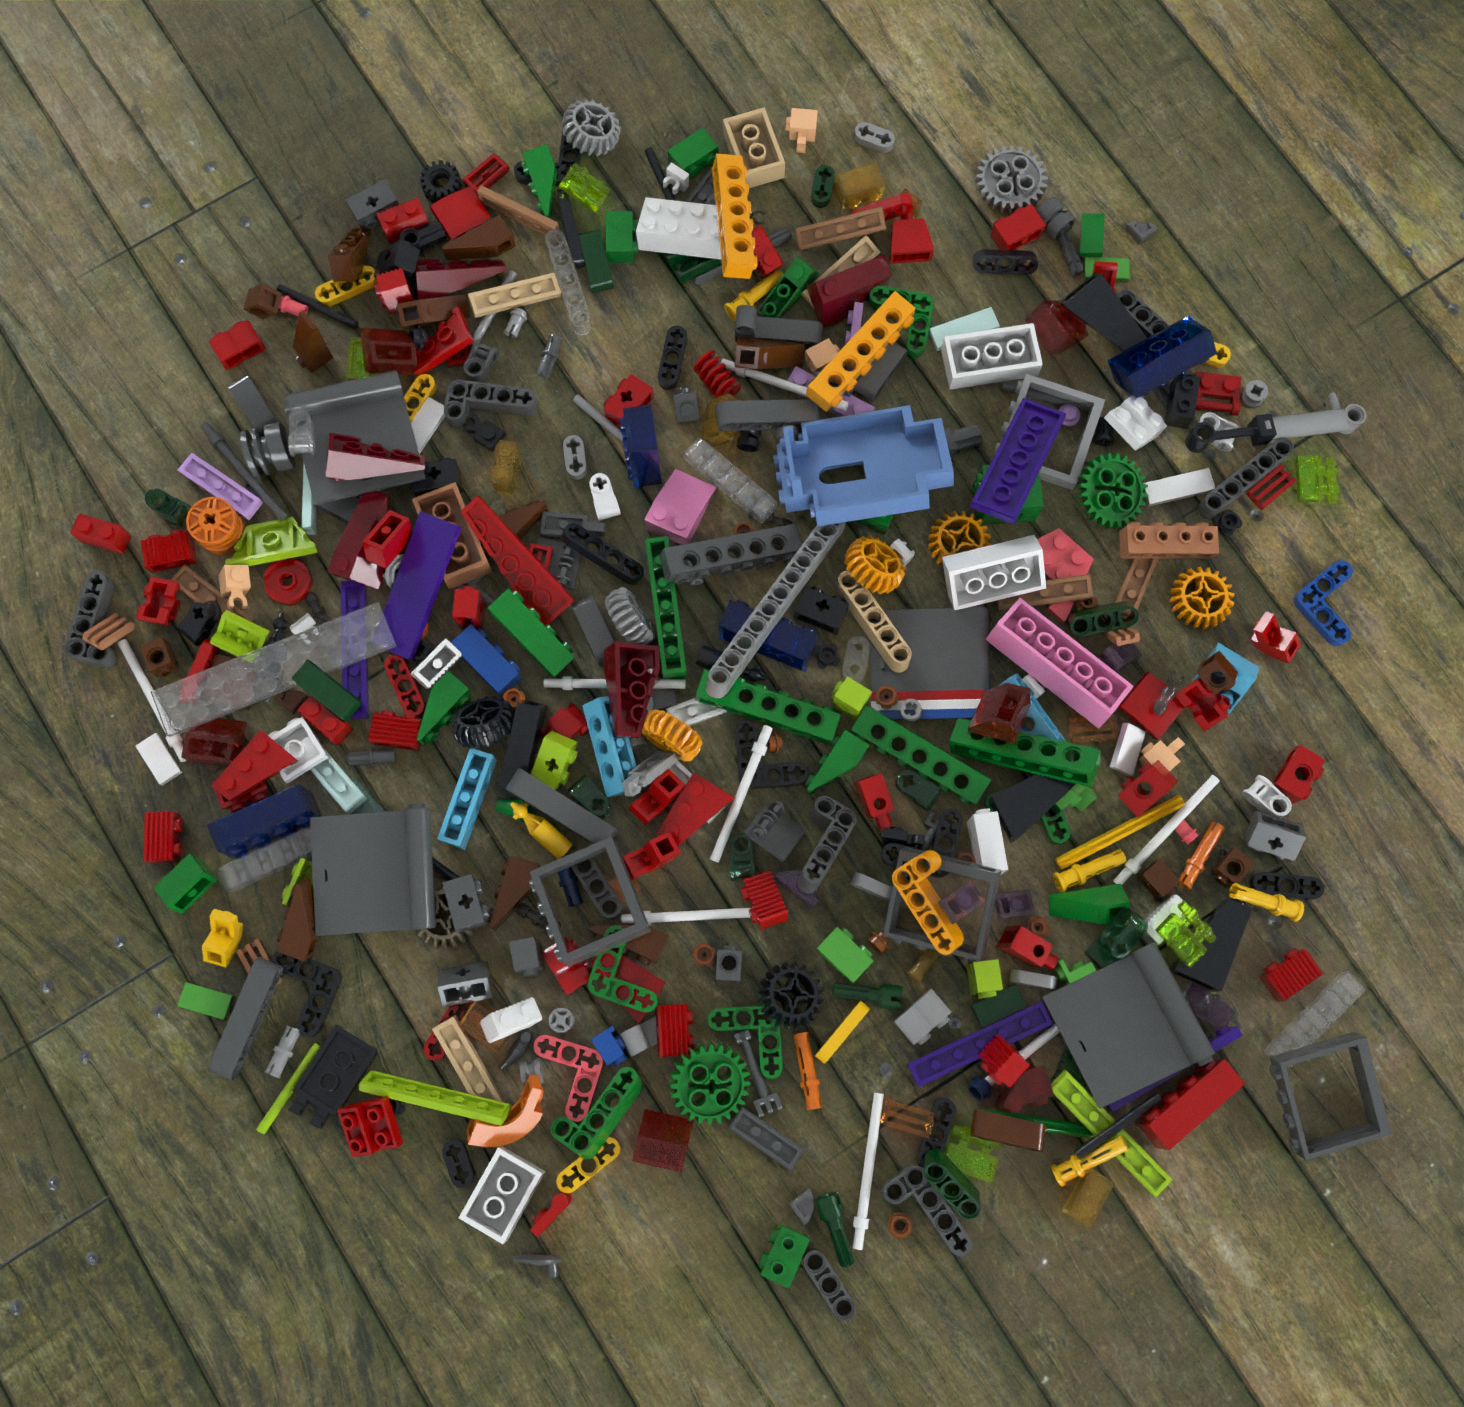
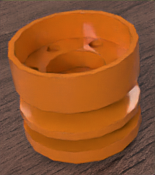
M217 497L203 498L194 503L188 511L186 518L187 530L191 536L212 555L225 556L236 552L234 546L241 539L242 533L246 528L244 520L230 503Z

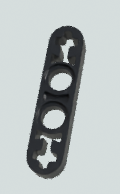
M568 189L557 190L574 269L585 267V261Z
M571 523L563 530L561 535L563 543L625 583L635 585L644 576V568L640 563L582 526ZM572 532L576 534L574 538L570 536ZM587 544H595L598 547V552L590 551ZM607 557H615L618 560V564L613 565L609 563ZM631 570L635 572L634 576L630 574Z

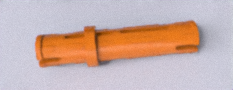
M1214 821L1210 822L1192 857L1188 858L1185 862L1186 867L1179 878L1180 882L1178 885L1185 889V886H1187L1186 890L1192 889L1198 875L1204 872L1206 861L1225 831L1224 826L1219 823L1216 824Z
M809 1032L794 1034L793 1037L802 1079L800 1086L804 1090L807 1110L823 1108L818 1087L820 1080L817 1079Z

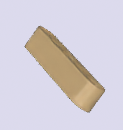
M843 571L839 575L837 583L839 597L849 604V611L889 668L894 672H904L908 668L912 656L909 646L867 588L864 589L862 584H857V580L850 577L851 572ZM844 583H850V584H852L853 586H851V587H846V586H844L843 584H844ZM856 601H863L866 604L859 605L856 603ZM876 619L879 623L874 624L868 620ZM883 637H888V638H890L892 641H891V642H885V641H883L881 638H883ZM895 656H902L905 660L899 661Z

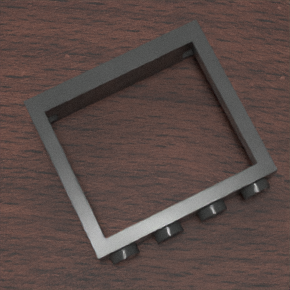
M609 837L530 871L532 880H529V884L533 893H537L540 902L537 903L542 917L546 916L548 925L545 927L550 939H554L557 948H554V952L559 963L563 962L566 966L570 967L651 932L617 842L613 837ZM607 852L635 925L569 952L542 879Z
M910 847L900 849L896 869L924 851ZM940 855L941 866L939 870L989 882L977 947L962 943L951 954L943 955L952 956L953 954L961 956V959L966 962L980 961L985 955L1002 870ZM923 859L924 865L930 867L929 862ZM904 871V875L907 879L908 873ZM893 883L883 936L889 937L890 940L898 944H904V942L914 944L913 947L920 950H928V948L936 950L925 933L898 926L903 898Z
M1351 1032L1270 1057L1272 1066L1269 1067V1070L1278 1087L1276 1096L1279 1103L1283 1106L1284 1114L1282 1119L1291 1136L1289 1145L1293 1153H1296L1304 1160H1309L1391 1135L1365 1036ZM1349 1048L1368 1123L1306 1142L1286 1066Z

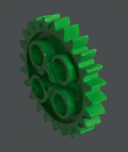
M1107 453L1103 456H1097L1095 460L1088 461V466L1082 468L1085 474L1078 476L1082 484L1076 485V488L1081 489V493L1077 494L1076 497L1083 499L1078 505L1086 507L1083 514L1090 513L1089 521L1097 520V526L1105 525V529L1112 527L1114 529L1120 528L1121 526H1127L1129 522L1136 521L1135 515L1143 513L1139 507L1146 506L1142 498L1148 497V494L1143 492V489L1147 488L1148 485L1142 484L1141 481L1146 476L1138 475L1141 467L1134 469V460L1127 463L1128 456L1120 457L1119 453L1113 455ZM1101 474H1103L1105 478L1104 482L1101 479ZM1094 487L1102 489V491L1095 490ZM1121 491H1127L1130 493V495L1123 493ZM1099 496L1102 499V505L1099 502ZM1120 500L1123 503V508L1120 506Z
M708 1042L706 1049L698 1043V1051L696 1052L689 1047L690 1055L688 1057L684 1054L680 1055L683 1059L682 1064L674 1062L678 1071L670 1072V1075L675 1080L668 1082L670 1088L674 1089L669 1094L672 1098H676L673 1101L675 1107H680L679 1112L681 1115L687 1113L689 1121H692L696 1116V1121L699 1125L706 1119L707 1124L710 1126L713 1118L721 1124V1116L723 1115L730 1120L729 1112L731 1110L736 1113L739 1112L736 1107L737 1103L745 1105L741 1096L749 1095V1092L744 1088L751 1085V1082L745 1078L750 1075L747 1069H743L746 1063L743 1060H739L740 1055L737 1052L732 1054L730 1046L726 1047L723 1051L721 1043H718L716 1048H714L713 1044ZM696 1067H703L700 1075L692 1076V1072ZM720 1067H728L725 1074L717 1075ZM710 1080L714 1081L710 1083V1087H706V1085L709 1084ZM731 1081V1084H729V1085H725V1084H724V1083H727V1082ZM689 1082H694V1083H695V1084H691L690 1086H688V1083H689ZM727 1091L725 1098L721 1100L716 1099L719 1092ZM702 1092V1097L699 1100H691L694 1093Z

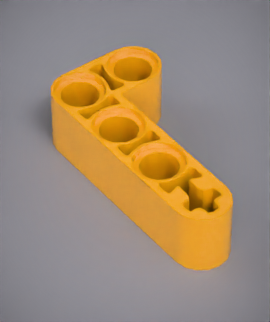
M927 850L893 872L892 881L935 949L943 955H948L962 945L964 936L927 879L929 875L936 872L941 866L940 855L933 850ZM923 859L929 862L930 869L924 865ZM904 871L910 875V881L906 879ZM918 893L922 894L924 902L919 899ZM931 914L937 917L938 923L933 921Z

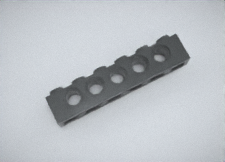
M796 524L667 547L662 550L659 558L666 583L674 581L675 584L686 582L688 578L704 579L714 573L725 575L731 573L734 569L746 571L760 564L763 567H767L781 560L787 563L791 561L802 546ZM772 543L776 544L780 550L774 549ZM750 548L756 549L758 554L752 553ZM728 552H733L736 555V559L731 558ZM706 556H711L715 563L709 562ZM683 560L690 561L693 567L686 566Z

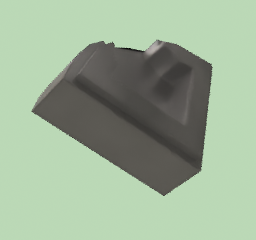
M1133 221L1126 226V230L1139 244L1158 230L1150 222Z
M810 1188L789 1203L803 1225L810 1220L814 1210V1197Z

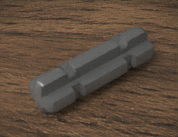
M1069 234L1061 235L1058 243L1060 248H1063L1061 251L1067 266H1070L1069 271L1071 275L1077 276L1082 274L1084 268L1081 262H1078L1080 259L1074 244H1071V236Z

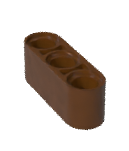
M974 1110L970 1136L1043 1152L1047 1126L996 1113Z

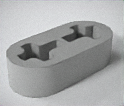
M862 122L855 128L854 138L859 145L880 153H888L893 149L895 137L889 130L867 122ZM864 131L868 132V134H866L865 137L861 136V134H863ZM884 139L888 140L885 144L881 143Z
M571 435L563 442L565 466L568 476L574 480H579L587 473L585 448L579 436ZM571 443H576L577 454L572 453ZM578 460V465L581 468H579V472H574V469H572L574 468V461Z
M854 873L850 882L852 886L890 902L892 887L861 873Z
M1011 969L1009 982L1041 989L1056 990L1057 977Z

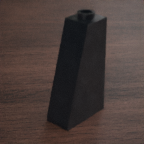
M1094 273L1059 301L1063 308L1125 353H1136L1144 346L1143 343L1147 340L1145 334L1100 273Z
M528 700L517 702L499 788L505 789L518 768L529 774L531 773L548 705Z
M1035 774L991 796L988 802L994 812L998 811L1000 824L1010 843H1013L1062 798L1075 783Z
M1232 898L1223 900L1171 965V973L1214 992L1222 991L1253 908L1246 906V902Z

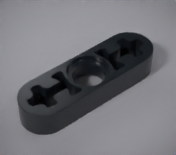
M982 249L973 255V267L979 273L1032 274L1038 268V260L1036 254L1032 251ZM985 258L986 261L984 262V264H980L982 259ZM1003 258H1009L1012 260L1011 263L1007 266H1002L999 264L1000 260ZM1027 260H1031L1028 265H1024Z
M673 326L667 331L658 371V383L665 390H672L678 385L687 344V332L681 326ZM676 334H680L676 347L674 346V337ZM670 353H675L679 356V359L671 363L667 361L666 357ZM668 369H671L672 379L669 382H665Z
M1259 872L1250 879V888L1273 896L1281 894L1285 898L1314 900L1321 897L1324 893V885L1316 877ZM1263 877L1264 882H1274V886H1266L1262 889V886L1257 884V881ZM1283 879L1291 881L1293 889L1290 893L1282 890L1281 882ZM1311 883L1312 887L1316 888V892H1312V894L1310 890H1299L1300 886H1308Z
M939 1098L932 1105L916 1156L918 1165L923 1169L924 1160L922 1155L926 1154L930 1147H925L926 1141L931 1145L940 1146L939 1150L944 1152L956 1114L955 1104L950 1099ZM944 1102L948 1103L947 1108L951 1109L949 1114H944L942 1121H947L946 1127L941 1123L933 1122L934 1117L936 1119L940 1118L941 1111L937 1110L938 1105L943 1106ZM935 1126L940 1127L943 1131L942 1139L937 1142L932 1141L929 1137L930 1129Z

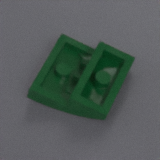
M661 253L670 269L682 284L721 264L720 259Z

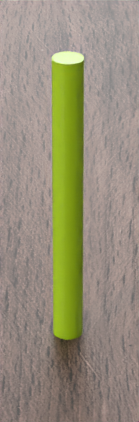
M314 1042L256 1128L258 1132L265 1135L293 1093V1089L322 1047L320 1044Z

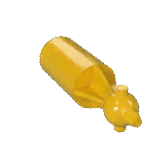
M511 802L513 818L515 820L523 818L529 834L557 860L566 854L572 843L544 817L528 813V804L526 802L523 804Z

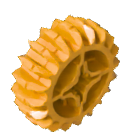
M964 510L960 516H958L956 511H953L951 517L946 513L943 515V520L939 518L936 520V526L931 527L930 531L932 534L928 536V540L931 542L928 545V549L934 550L931 553L932 558L939 557L936 562L937 565L943 562L942 557L991 545L988 542L991 535L985 533L988 527H980L982 519L973 520L974 513L966 517ZM952 527H962L958 531H954L951 529L949 531L947 530ZM968 531L975 536L977 544L969 537ZM961 535H964L962 538L963 542L955 549L956 542L960 539ZM941 539L945 540L944 543L949 545L950 553L944 548Z
M870 535L867 537L861 536L852 542L844 555L846 557L844 561L847 565L846 570L852 573L850 577L855 578L857 584H862L864 589L869 588L872 593L877 591L880 595L883 593L888 594L901 584L905 576L904 570L906 567L901 564L903 559L898 557L899 553L889 547L886 541L881 542L878 537L873 539Z
M1201 566L1197 567L1195 571L1192 568L1188 569L1186 574L1181 573L1178 576L1179 580L1173 582L1175 588L1170 590L1169 594L1173 597L1170 598L1169 603L1176 604L1172 608V612L1179 611L1180 614L1177 616V619L1184 617L1186 619L1185 625L1193 622V629H1197L1199 625H1201L1203 630L1207 629L1209 625L1214 628L1218 625V622L1222 623L1226 620L1225 616L1231 614L1229 608H1232L1235 602L1230 599L1234 597L1235 593L1228 592V590L1232 588V584L1225 585L1226 577L1220 579L1218 577L1219 571H1215L1212 574L1210 567H1207L1204 572ZM1195 583L1193 592L1185 595L1186 586ZM1218 601L1216 612L1209 614L1210 604Z
M654 709L650 710L646 715L642 735L652 745H655L663 752L676 753L677 759L685 762L692 761L697 756L703 743L701 737L690 726L664 711Z

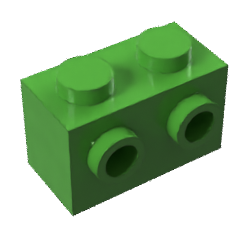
M836 927L818 946L816 951L844 978L853 984L873 962L870 958L872 953L862 944L858 947L852 941L854 936L843 927L840 930Z

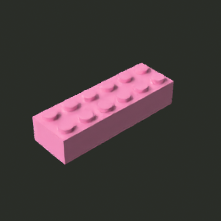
M1022 598L1015 602L985 639L1098 729L1113 714L1133 688L1132 684Z

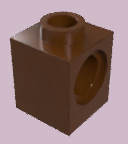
M261 283L248 290L243 310L261 319L275 315L278 311L282 293Z
M163 637L140 645L148 671L156 677L168 676L172 674L173 670L179 668L171 644ZM164 655L162 662L156 664L157 658Z
M1218 651L1200 663L1197 674L1214 694H1217L1221 690L1224 692L1228 691L1235 685L1238 671ZM1213 672H1221L1224 676L1218 677Z
M1235 847L1225 853L1211 873L1216 876L1215 880L1220 885L1230 888L1234 883L1239 884L1255 863ZM1227 864L1234 866V876L1228 873Z
M1161 859L1153 862L1137 877L1156 899L1162 897L1168 899L1178 890L1175 886L1180 882L1177 876Z

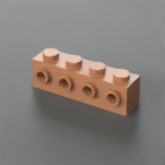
M1132 522L1119 531L1121 559H1211L1219 554L1218 526H1209L1208 523H1197L1194 526H1186V523H1174L1172 526H1164V523L1156 522L1145 526L1141 525L1140 522Z

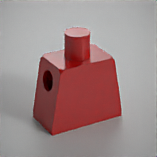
M913 211L901 215L900 220L893 221L889 264L931 261L934 247L925 220L923 218L914 219Z
M882 773L853 782L867 818H875L879 830L892 826L893 824L888 812L893 811L894 806ZM876 799L880 801V807L878 809H876L874 806V801Z
M1006 926L995 947L1030 967L1045 966L1053 970L1059 959L1050 953L1052 944L1023 926Z

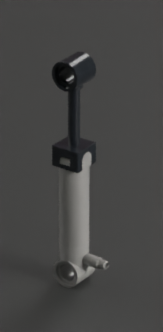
M1330 393L1328 397L1331 410L1272 417L1271 414L1256 415L1247 427L1215 431L1214 427L1207 422L1197 423L1186 436L1185 445L1191 452L1200 453L1215 440L1250 436L1252 446L1268 445L1271 440L1283 437L1295 438L1336 432L1351 434L1366 420L1367 416L1365 409L1358 404H1350L1346 408L1341 409L1336 393Z

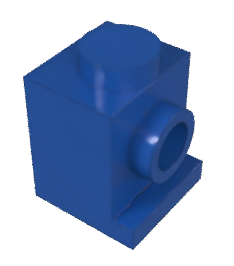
M611 1026L591 1039L607 1066L613 1063L616 1067L628 1058L623 1051L626 1048L623 1040L619 1035L614 1037L613 1033L617 1030L614 1026Z

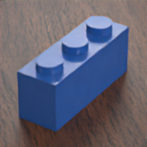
M470 624L451 644L461 652L462 658L502 698L508 689L513 688L522 680L518 673L521 669L513 660L508 662L503 657L505 653L496 643L492 646L487 641L489 636L480 627L476 630Z

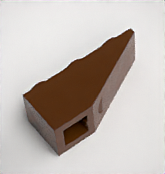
M498 215L487 219L476 228L469 229L464 235L449 240L442 246L447 260L498 257L516 247L513 234L502 217Z
M362 228L350 229L330 252L328 260L334 282H355L361 275L371 236L370 230H362Z
M465 295L421 299L397 304L401 325L404 330L415 328L417 324L422 327L438 324L442 321L447 322L454 314L452 310L456 306L462 310L465 318L470 317Z
M737 336L735 367L770 369L802 366L805 343Z
M545 500L541 502L533 501L526 507L509 509L499 517L521 539L542 518V512H548Z
M510 856L509 861L504 862L501 873L504 875L502 885L498 884L494 898L497 899L495 909H490V917L487 919L491 929L497 930L533 892L529 884V880H532L530 871L541 867L539 863Z
M305 878L293 886L290 894L292 902L284 914L285 926L281 929L277 938V942H279L277 952L304 962L314 955L319 936H315L314 897L310 878Z
M614 925L590 926L589 930L594 933L592 938L596 940L602 939L606 930ZM617 925V926H621V927H623V928H628V927H630V926H632V925ZM649 926L651 932L628 941L623 952L628 954L631 951L637 954L636 959L647 965H650L651 961L657 963L669 939V935Z

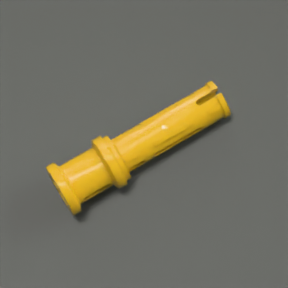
M776 269L747 292H740L738 298L731 303L727 302L724 304V310L728 317L735 321L736 309L741 305L754 307V303L774 288L783 276L782 271Z
M1117 849L1086 864H1074L1066 871L1053 873L1054 884L1060 893L1066 892L1067 888L1077 884L1080 886L1085 884L1086 879L1125 864L1126 857L1121 849Z
M1238 883L1232 884L1229 892H1233L1229 894L1230 898L1268 909L1272 915L1286 916L1293 922L1299 921L1304 913L1302 901H1292L1286 899L1281 894L1269 895Z
M1120 1135L1118 1138L1097 1147L1081 1160L1077 1155L1073 1154L1069 1160L1059 1165H1051V1169L1057 1182L1063 1187L1067 1181L1077 1176L1084 1177L1087 1170L1125 1151H1129V1148L1124 1138ZM1110 1148L1112 1149V1151H1110V1152H1108V1153H1106V1154H1104V1155H1102V1156H1100V1157H1098V1158H1096V1159L1093 1158L1094 1156H1096V1155H1098V1154H1100V1153H1102V1152H1104V1151H1106V1150H1108V1149H1110ZM1072 1168L1071 1171L1064 1173L1065 1170Z

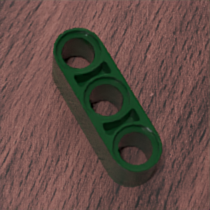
M600 229L579 233L578 236L591 292L596 293L614 289Z
M1120 601L1074 611L1068 615L1066 623L1074 635L1084 637L1131 627L1137 623L1139 613L1131 603ZM1126 609H1130V616L1125 619H1122V612ZM1100 615H1108L1104 623H1097ZM1077 620H1084L1082 627L1074 628V623Z
M308 659L291 677L296 684L345 722L363 704L355 695Z
M937 1149L928 1151L924 1157V1176L927 1181L961 1217L968 1220L977 1218L981 1211L980 1192L945 1153Z

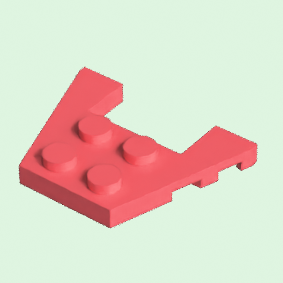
M1060 528L1037 539L1043 549L1045 578L1047 580L1087 575L1094 558ZM1075 601L1051 604L1047 611L1063 624Z

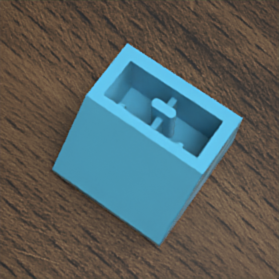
M1218 642L1207 658L1220 651L1238 671L1235 685L1228 691L1224 692L1221 690L1219 692L1221 696L1224 695L1229 700L1231 707L1227 710L1228 714H1230L1257 679L1260 667ZM1213 672L1218 677L1224 676L1221 672ZM1196 674L1192 682L1199 679L1200 676Z

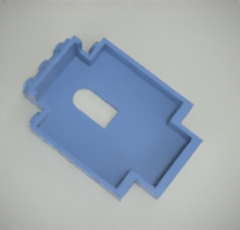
M910 405L801 423L802 433H798L799 441L794 442L792 426L783 428L784 437L780 438L781 444L776 445L777 454L773 455L775 469L780 468V472H776L777 484L783 487L782 490H778L780 504H785L787 513L810 509L811 518L816 517L817 526L930 509L928 490L954 486V471L942 418L914 422ZM864 465L866 479L835 484H825L819 479L821 473L829 469Z

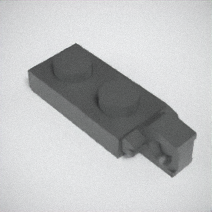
M542 512L540 536L561 538L563 530L571 523L582 526L596 536H605V523L594 522V518H590L588 515ZM572 532L570 536L574 538L576 534Z

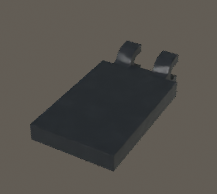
M335 1025L293 1089L299 1095L288 1110L301 1116L309 1104L318 1110L310 1124L322 1129L330 1114L334 1117L338 1116L337 1110L344 1107L379 1051L340 1026Z

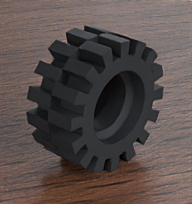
M439 160L437 165L433 161L431 162L432 167L427 164L425 166L426 171L422 170L420 182L425 197L429 198V201L432 203L434 200L436 203L440 199L462 190L459 172L448 161H446L445 165L443 160ZM439 178L449 179L448 185L442 188L434 187L433 183Z

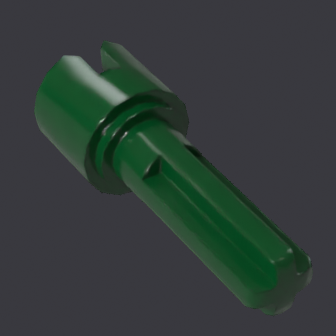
M834 983L832 994L836 998L878 1003L880 1008L900 1011L901 1000L892 998V996H902L903 986L883 983L880 988Z
M838 1191L818 1196V1199H814L820 1220L827 1223L840 1266H851L854 1264V1258L841 1220L844 1210Z

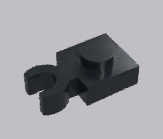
M471 414L470 419L475 424L468 426L464 423V430L469 434L475 433L473 436L474 441L493 452L505 437V431L487 419L481 424L478 417Z
M900 827L884 828L883 845L897 843L924 850L925 835L908 834V831H904Z

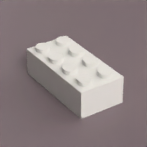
M645 198L636 229L639 250L721 259L716 205Z
M1034 323L944 336L941 346L949 390L1023 379L1026 374L1037 377L1043 365Z
M1035 535L942 557L947 595L954 611L1046 589L1043 549Z

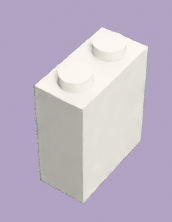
M989 808L977 810L976 814H973L966 822L972 855L975 858L976 864L1002 870V875L1008 870L998 811L991 812Z

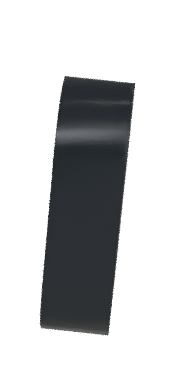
M461 1140L448 1141L443 1146L442 1155L451 1182L459 1188L467 1187L472 1184L475 1178V1171L467 1147ZM452 1144L461 1149V1152L457 1153L460 1161L458 1163L454 1155L449 1156L448 1151L452 1149ZM460 1164L463 1172L468 1171L469 1176L466 1177V1183H463L462 1180H457L456 1177L460 1174L458 1168Z

